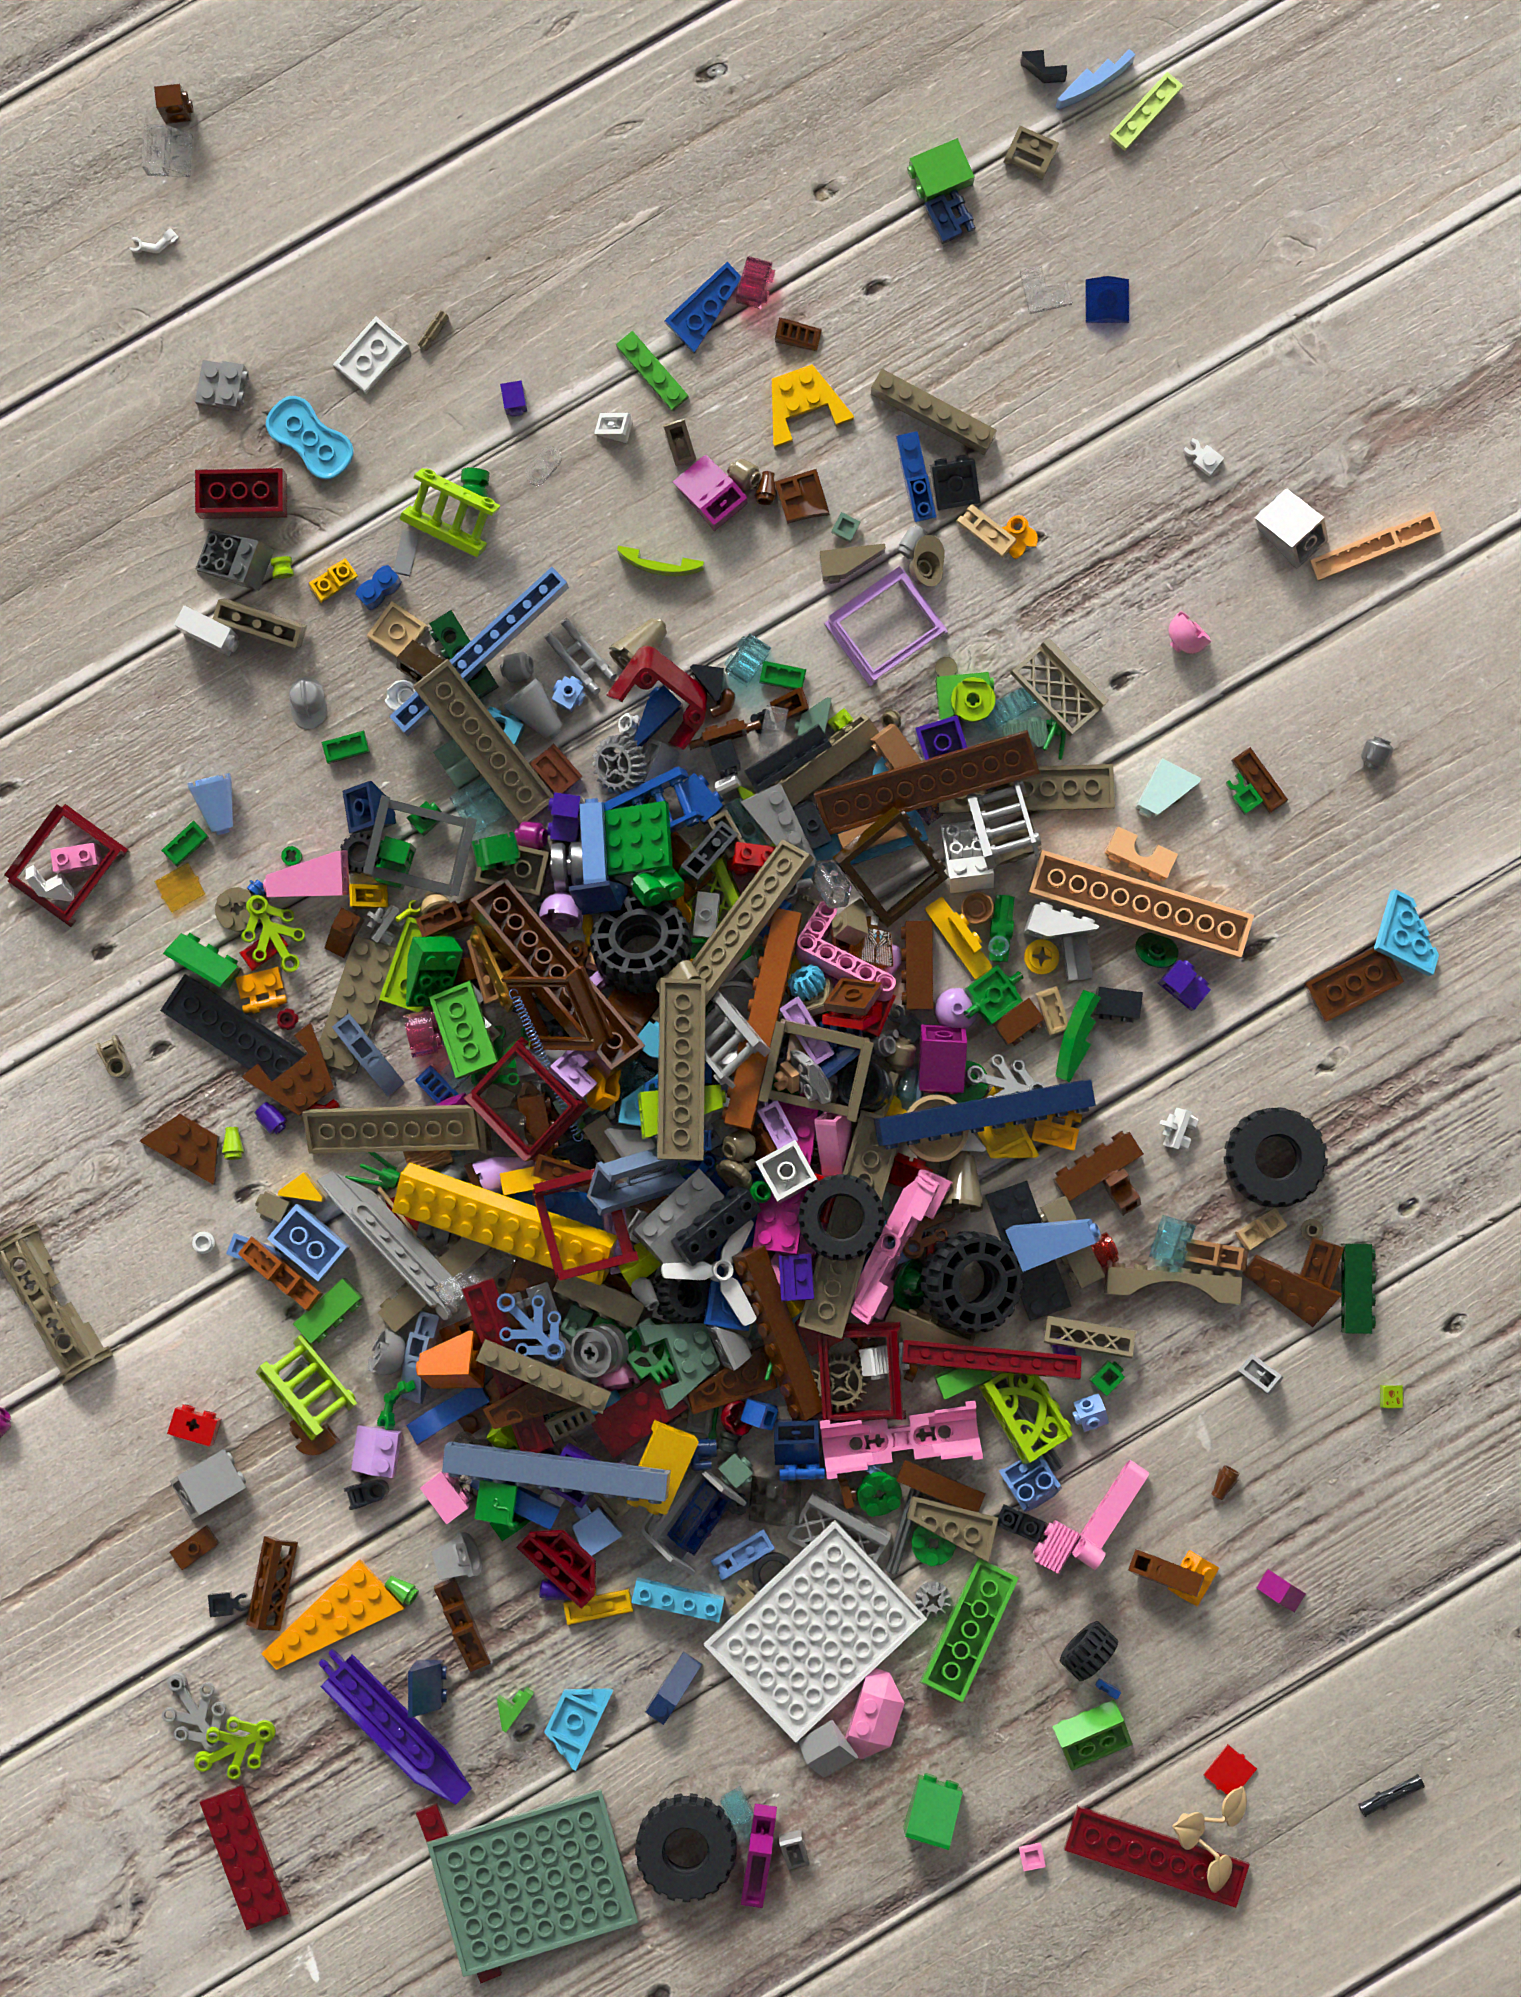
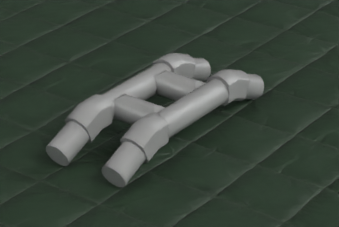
M566 618L561 624L575 640L572 646L565 650L551 632L544 638L594 695H597L601 689L588 676L587 672L597 665L611 681L616 679L617 674L586 641L570 620ZM582 648L590 659L579 666L572 656Z

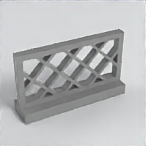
M813 1489L787 1538L806 1548L809 1545L807 1542H812L818 1536H812L810 1525L822 1522L823 1529L825 1530V1521L833 1519L841 1527L842 1525L846 1526L847 1528H843L846 1532L853 1530L858 1534L859 1540L855 1542L858 1545L861 1544V1548L865 1553L864 1543L872 1541L879 1545L876 1552L867 1554L870 1558L873 1557L872 1560L876 1563L890 1540L891 1532L854 1511L846 1509L845 1506ZM810 1506L818 1510L819 1519L808 1521L806 1512ZM806 1526L809 1534L808 1538L800 1539L794 1535L797 1528Z

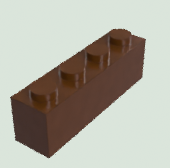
M906 921L905 926H901V939H905V948H901V961H905V970H901V983H905V992H901V1005H906V1010H933L932 921Z
M1123 1131L1118 1132L1111 1137L1113 1141L1105 1145L1104 1142L1092 1149L1094 1153L1086 1157L1084 1154L1074 1160L1076 1165L1068 1169L1065 1166L1055 1173L1057 1177L1053 1181L1062 1195L1066 1196L1068 1202L1106 1179L1110 1173L1122 1169L1144 1155L1130 1132L1125 1134Z

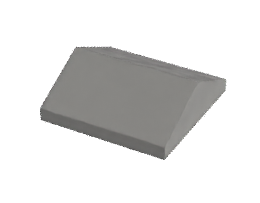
M833 1720L798 1740L806 1764L823 1778L858 1758Z

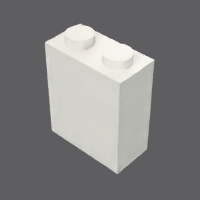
M185 605L183 606L174 623L183 634L227 656H230L231 652L234 653L239 645V636L231 628Z

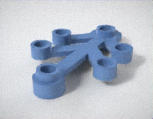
M509 1293L500 1295L497 1300L498 1308L503 1312L509 1311L526 1328L523 1330H512L509 1327H504L500 1331V1338L503 1341L511 1339H537L542 1345L528 1346L526 1343H520L516 1347V1352L519 1353L518 1348L520 1346H525L527 1352L523 1354L525 1356L545 1355L550 1361L562 1359L566 1348L564 1343L559 1340L561 1314L558 1311H551L548 1314L547 1319L550 1323L549 1338L543 1333V1306L545 1305V1298L542 1295H536L532 1298L534 1323L515 1305L513 1295ZM504 1298L510 1299L511 1304L509 1306L502 1304ZM536 1298L542 1299L543 1304L541 1306L534 1304ZM552 1314H557L559 1319L558 1321L553 1322L551 1321L550 1316ZM504 1330L510 1331L511 1336L509 1338L503 1337L502 1332ZM552 1346H557L559 1348L558 1353L553 1354L551 1353L550 1348Z

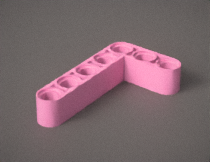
M822 901L798 937L795 949L796 957L809 965L818 966L822 972L838 980L843 977L882 982V985L889 989L883 988L877 1000H890L896 985V980L892 975L824 941L832 928V919L837 914V906L832 901ZM841 966H847L849 969H844ZM861 976H867L869 979H864Z
M1131 1460L1125 1464L1080 1533L1071 1551L1075 1558L1093 1570L1099 1567L1105 1557V1552L1101 1548L1149 1475L1148 1471Z

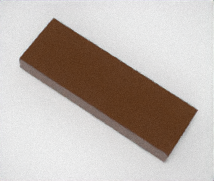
M1251 747L1231 760L1248 784L1251 783L1263 799L1262 804L1269 814L1288 801V798Z

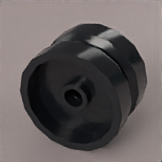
M859 1059L851 1061L843 1067L837 1079L839 1095L847 1104H849ZM871 1061L869 1062L860 1101V1111H877L888 1103L892 1095L893 1083L890 1075L884 1068Z

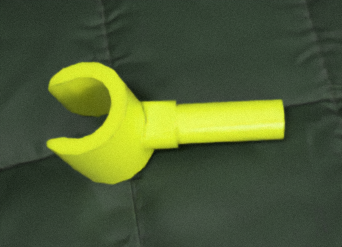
M411 900L408 908L395 917V920L399 922L410 914L417 915L420 913L421 907L417 910L412 909L411 906L416 903V900Z

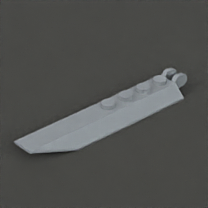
M334 1171L317 1180V1183L339 1209L430 1307L436 1309V1313L442 1319L448 1320L451 1317V1312L457 1314L461 1311L459 1302L452 1296L461 1285L373 1191Z

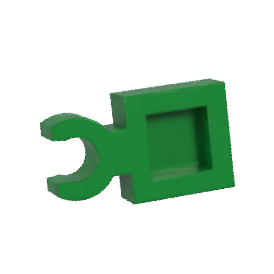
M1238 773L1235 775L1238 784L1233 785L1228 780L1226 786L1236 792L1232 799L1245 815L1262 803L1263 799L1251 783L1246 787L1244 786V779Z

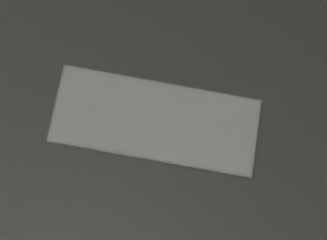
M402 530L393 569L394 572L410 575L419 533Z

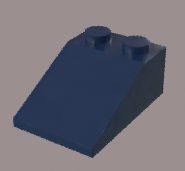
M416 1660L409 1669L408 1718L439 1710L442 1708L443 1703L447 1702V1689H443V1680H447V1666H443V1660Z

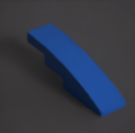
M484 1478V1480H487V1481H492V1480H493V1479H489V1478ZM472 1480L470 1486L478 1491L480 1481ZM506 1481V1483H503L517 1486L515 1485V1482ZM518 1486L514 1512L543 1527L551 1529L560 1511V1507L541 1499L539 1494Z

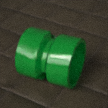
M463 468L460 480L463 486L461 487L482 497H487L488 491L485 487L489 485L490 472L480 468Z

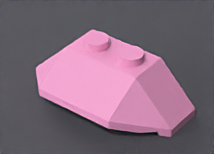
M875 1668L863 1680L845 1736L860 1759L891 1747L905 1704L890 1672Z

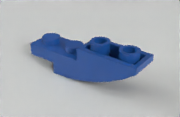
M918 431L897 435L899 459L914 521L918 522L936 518Z

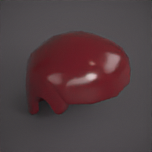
M738 1400L726 1404L721 1414V1423L724 1429L737 1436L747 1434L753 1427V1425L740 1420L746 1404L744 1401Z

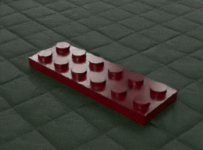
M241 1784L199 1802L246 1930L289 1914L288 1904L244 1785Z

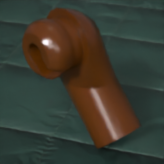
M724 689L721 693L720 704L709 708L713 718L732 710L736 699L732 689Z

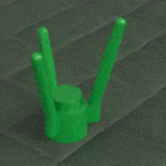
M1051 717L1050 720H1046L1049 735L1043 750L1046 751L1054 735L1059 736L1061 733L1058 759L1062 760L1067 733Z
M368 1152L388 1169L383 1168L382 1171H379L365 1164H360V1167L378 1175V1180L380 1181L345 1176V1178L355 1182L380 1186L388 1190L389 1187L394 1189L401 1172L396 1171L398 1167L387 1162L376 1152Z

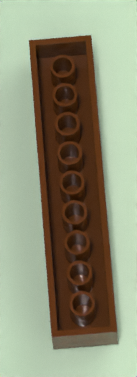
M506 877L470 900L467 912L512 966H520L524 977H565L579 966ZM589 978L613 1037L606 1039L594 1051L583 1052L607 1080L638 1058L645 1044ZM530 987L570 1037H586L565 987Z

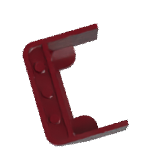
M642 646L637 650L606 696L623 702L634 685L640 689L649 690L657 681H660L689 704L684 711L683 722L668 742L671 746L685 750L704 723L707 691L701 684L654 647Z

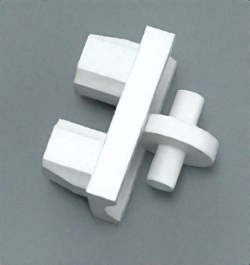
M1176 1108L1174 1115L1169 1114L1167 1121L1160 1120L1159 1124L1165 1126L1162 1133L1166 1136L1163 1143L1164 1146L1175 1149L1189 1148L1191 1138L1184 1136L1186 1128L1194 1130L1198 1123V1119L1191 1115V1111Z

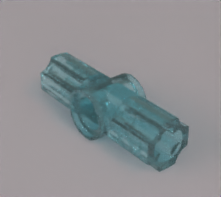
M741 797L724 805L745 843L768 846L757 823L740 803L743 801ZM745 825H752L755 828V832L752 835H745L742 829Z

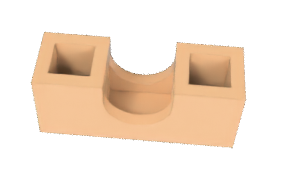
M1117 827L1104 852L1109 855L1108 858L1117 863H1120V861L1128 863V868L1140 872L1143 870L1149 873L1148 877L1153 880L1167 879L1178 854L1157 845L1151 856L1142 857L1136 853L1134 848L1138 835Z

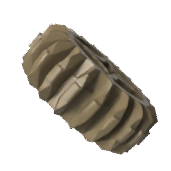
M832 1352V1360L829 1361V1367L835 1364H845L848 1367L839 1374L830 1370V1380L832 1381L831 1397L838 1391H844L851 1396L845 1400L831 1399L832 1406L836 1405L835 1410L839 1413L840 1406L844 1405L845 1412H848L847 1404L851 1403L855 1409L857 1406L854 1400L857 1399L860 1403L864 1401L859 1395L860 1393L863 1395L868 1394V1391L862 1389V1387L870 1386L869 1382L863 1381L864 1378L869 1376L861 1374L862 1366L857 1367L860 1359L857 1358L854 1362H851L852 1354H848L847 1360L843 1359V1352H840L839 1359H836L835 1353ZM817 1361L816 1365L820 1368L819 1361ZM812 1369L811 1372L817 1375V1378H814L817 1384L819 1397H822L820 1370ZM853 1371L858 1376L856 1391L848 1384V1378ZM831 1375L839 1379L845 1376L846 1380L843 1382L846 1383L845 1386L848 1389L840 1385L835 1388L834 1384L836 1382Z

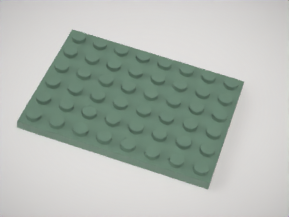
M601 1789L427 1842L463 1977L638 1923Z

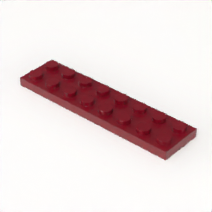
M1079 1805L1076 1807L1063 1848L1064 1851L1237 1908L1250 1866L1249 1862L1229 1856L1232 1861L1230 1877L1219 1891L1213 1893L1208 1884L1207 1872L1210 1863L1215 1861V1857L1204 1847L1195 1845L1192 1849L1186 1850L1181 1846L1177 1838Z

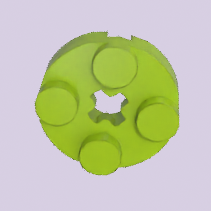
M970 677L962 680L953 689L951 695V706L955 715L967 722H979L986 719L995 705L993 689L981 678ZM971 694H975V697L979 699L975 706L967 702V698H970Z

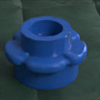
M258 879L255 882L249 881L250 884L247 889L253 895H266L261 881Z

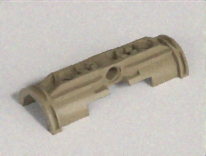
M32 1222L0 1239V1269L12 1286L21 1304L27 1303L36 1317L37 1322L34 1323V1326L61 1373L58 1375V1378L62 1385H64L77 1374L109 1358L113 1354L108 1346L103 1347L90 1323H83L71 1302L61 1307L51 1289L60 1283L48 1263L52 1258L37 1233L40 1231L39 1226L36 1222ZM18 1259H22L26 1263V1268L23 1272L16 1271L14 1267ZM31 1272V1275H27L30 1281L36 1282L34 1285L35 1290L27 1289L26 1286L29 1284L27 1278L21 1279L20 1276ZM50 1318H52L53 1320L57 1319L58 1323L56 1324V1327L59 1331L64 1329L65 1332L60 1333L55 1337L53 1334L58 1332L55 1327H49V1324L51 1323ZM62 1336H67L70 1339L71 1344L67 1349H63L59 1345V1340Z

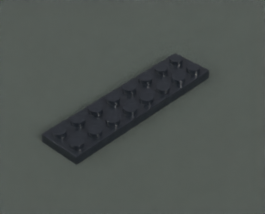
M186 974L183 975L160 1010L250 1070L259 1064L271 1081H274L307 1055Z

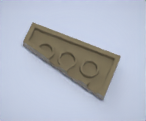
M914 1496L911 1497L907 1519L989 1562L998 1517Z

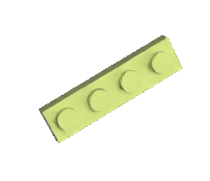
M1166 72L1110 133L1109 138L1126 151L1182 90L1183 85L1170 73Z

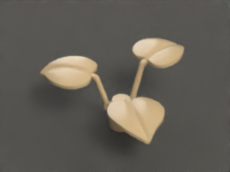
M1243 1786L1232 1790L1224 1799L1222 1818H1207L1200 1812L1183 1813L1179 1817L1178 1822L1172 1825L1184 1849H1192L1197 1843H1200L1215 1857V1861L1210 1863L1207 1872L1208 1884L1213 1893L1219 1891L1228 1881L1232 1871V1861L1228 1855L1220 1857L1217 1852L1200 1839V1836L1205 1831L1204 1822H1227V1825L1230 1827L1240 1822L1245 1813L1247 1802Z

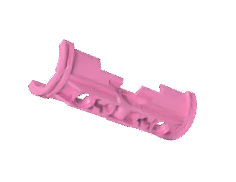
M919 1170L915 1181L903 1189L859 1277L855 1291V1300L850 1311L861 1321L870 1324L873 1317L880 1320L885 1319L894 1299V1280L891 1277L902 1257L900 1254L908 1238L912 1237L919 1221H922L924 1216L934 1219L953 1182L932 1172ZM890 1236L896 1241L894 1248L888 1245L887 1241Z
M967 1401L964 1407L910 1415L909 1425L888 1427L887 1419L865 1422L858 1420L830 1424V1420L820 1421L827 1479L837 1478L838 1473L868 1470V1465L893 1462L892 1451L907 1449L914 1450L915 1459L941 1456V1460L972 1456L973 1460L983 1459L976 1419V1402ZM942 1425L948 1426L951 1430L947 1438H941L938 1435V1429ZM935 1426V1440H932V1435L925 1436L923 1441H921L920 1437H916V1434L920 1432L919 1429L923 1428L925 1432H932L930 1427ZM876 1434L884 1438L881 1446L878 1447L876 1443H869L870 1448L865 1449V1435H869L868 1440L875 1439ZM853 1437H859L863 1442L862 1447L858 1450L852 1449L849 1445Z

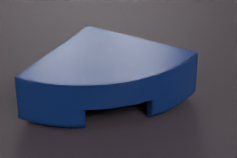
M1098 1678L1095 1684L1096 1687L1108 1693L1107 1695L1115 1700L1118 1699L1121 1694L1119 1688Z

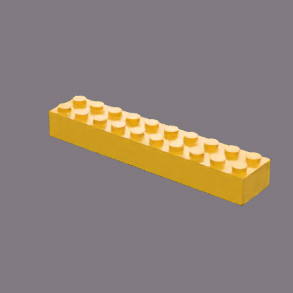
M409 1163L401 1172L392 1212L553 1269L537 1207L413 1163ZM548 1211L563 1270L613 1257L618 1240L617 1235ZM610 1268L581 1275L577 1278L601 1286Z

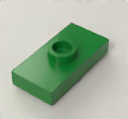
M763 661L759 683L795 690L803 687L806 669Z
M364 730L321 742L327 764L370 753Z
M193 820L161 851L178 867L209 836Z

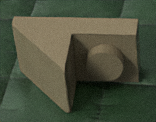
M681 419L663 425L675 466L697 460L685 420Z

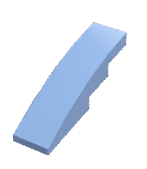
M1128 49L1115 64L1107 59L1094 74L1087 68L1057 99L1056 108L1060 110L1080 102L1104 88L1133 63L1136 54Z

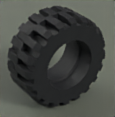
M837 1174L817 1181L806 1192L799 1207L798 1222L806 1243L816 1253L831 1260L846 1261L864 1255L877 1243L883 1231L885 1217L880 1197L867 1182L852 1175ZM837 1196L852 1198L859 1204L863 1213L861 1228L855 1235L847 1239H837L830 1236L821 1225L820 1215L823 1206L827 1201Z

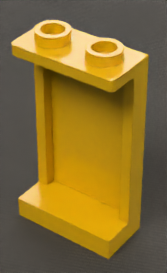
M654 1420L651 1427L653 1434L638 1466L671 1470L668 1498L665 1502L662 1501L661 1504H652L648 1502V1499L639 1498V1501L627 1500L626 1503L636 1508L639 1505L643 1506L654 1515H659V1513L667 1515L699 1441L695 1435Z

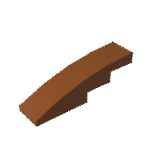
M251 1236L239 1251L238 1255L268 1281H271L286 1295L293 1298L305 1310L310 1311L323 1295L307 1279Z

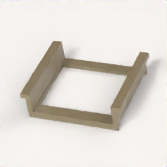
M781 1019V1022L776 1021L770 1047L771 1052L766 1064L759 1101L768 1102V1099L847 1116V1120L856 1122L874 1043L869 1042V1038L785 1019ZM784 1032L861 1049L848 1107L829 1102L821 1104L818 1100L808 1101L806 1097L771 1090Z

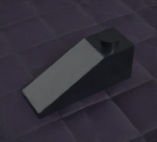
M720 821L680 866L678 875L688 886L695 890L737 838L738 833L723 821Z

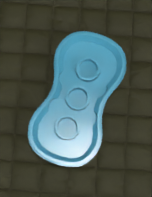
M298 396L285 397L269 412L266 419V428L269 435L275 441L294 449L302 457L307 469L314 476L320 479H332L341 474L350 464L354 454L350 440L344 434L325 426L305 399Z

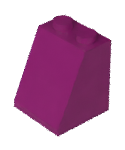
M921 1025L919 1090L925 1093L941 1091L952 1095L958 1094V1092L964 1093L967 1053L965 1028Z

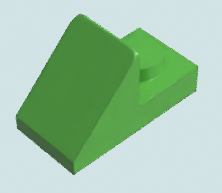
M526 1687L524 1691L519 1689L512 1699L515 1703L514 1705L501 1695H498L497 1703L501 1727L505 1733L532 1697L534 1691Z

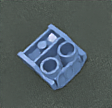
M1042 1455L1031 1463L1023 1464L1019 1460L1011 1466L999 1470L1024 1512L1037 1508L1054 1497L1062 1489Z

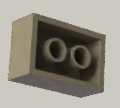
M518 845L521 858H518L519 863L503 866V863L499 862L496 863L497 868L481 871V867H477L474 880L477 884L492 886L506 877L518 893L541 898L551 855L546 851Z

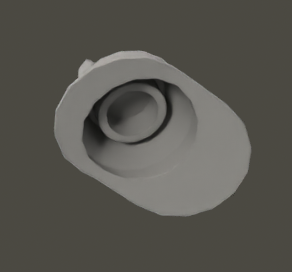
M303 677L292 684L289 691L291 713L298 726L305 729H313L322 724L326 717L324 691L322 685L314 678Z

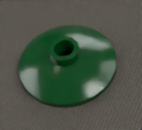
M1150 932L1141 935L1135 944V951L1138 957L1145 964L1155 968L1172 966L1177 961L1179 955L1177 945L1172 939Z

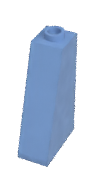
M598 798L585 799V804H580L584 884L610 881L607 869L604 802H598Z
M1092 1219L1014 1225L1005 1230L1023 1272L1095 1244L1100 1240L1099 1236L1101 1235L1098 1225L1096 1223L1093 1224Z

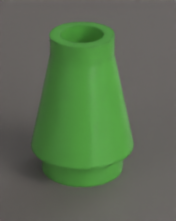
M393 1575L385 1583V1587L403 1605L406 1603L410 1606L419 1594L416 1585L400 1580Z

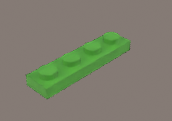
M633 330L616 344L620 352L671 411L675 410L689 398L688 394Z

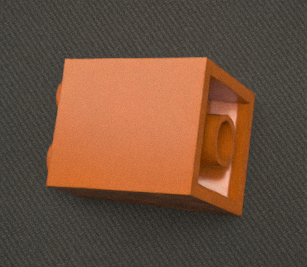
M468 1331L420 1353L419 1361L416 1363L417 1375L433 1389L484 1388L486 1365L476 1361L482 1347L479 1336L474 1331Z

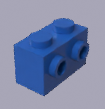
M693 773L683 782L682 786L692 811L702 812L705 817L700 819L703 825H706L710 818L716 816L724 809L722 804L724 799L717 791L713 793L707 787L709 783L702 775L698 777Z

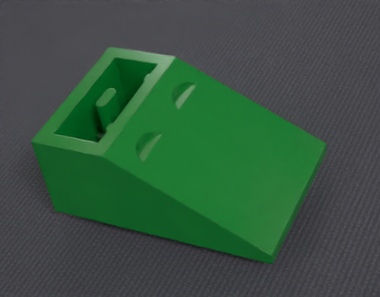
M454 937L412 938L407 960V1007L432 1006L429 999L430 996L453 987L463 953Z

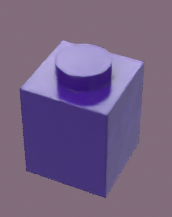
M522 380L501 383L500 387L506 415L516 417L523 415V412H527Z

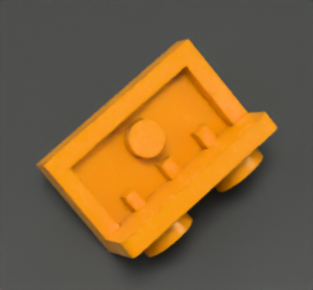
M1189 1550L1180 1566L1204 1575L1198 1596L1195 1597L1168 1587V1590L1198 1607L1219 1567Z

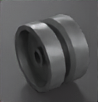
M582 841L571 842L569 856H567L566 847L563 843L551 844V873L555 891H567L569 889V877L572 879L573 886L583 885Z
M600 1324L579 1331L573 1338L570 1347L574 1366L581 1374L587 1377H600L621 1369L629 1355L628 1342L624 1333L612 1324Z

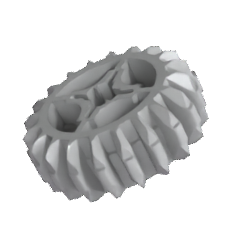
M621 734L608 736V738L600 741V745L595 748L597 753L592 755L596 759V762L592 763V765L596 766V770L593 773L598 774L597 781L602 782V788H608V792L623 794L639 786L644 781L642 776L647 774L644 767L648 764L644 763L643 760L647 755L641 754L643 747H637V741L631 740V736ZM618 748L621 751L619 753H616L614 750ZM620 776H624V777H625L624 781H622L621 779H619V777H620Z

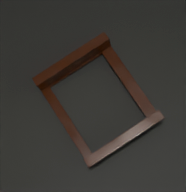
M513 966L511 971L501 979L502 982L506 983L511 997L514 998L512 1000L515 1002V1006L521 1003L524 1004L523 1008H526V1010H518V1014L522 1011L528 1012L527 1017L521 1018L524 1021L522 1022L523 1025L527 1024L530 1020V1023H533V1025L528 1024L524 1026L525 1029L530 1026L534 1027L527 1029L526 1032L536 1031V1036H531L535 1032L528 1033V1036H531L529 1037L530 1040L535 1037L539 1038L530 1042V1049L540 1045L543 1046L542 1050L594 1051L606 1039L613 1037L584 966H577L565 977H524L520 966ZM529 987H565L586 1037L549 1036ZM526 1013L519 1014V1016L522 1017Z

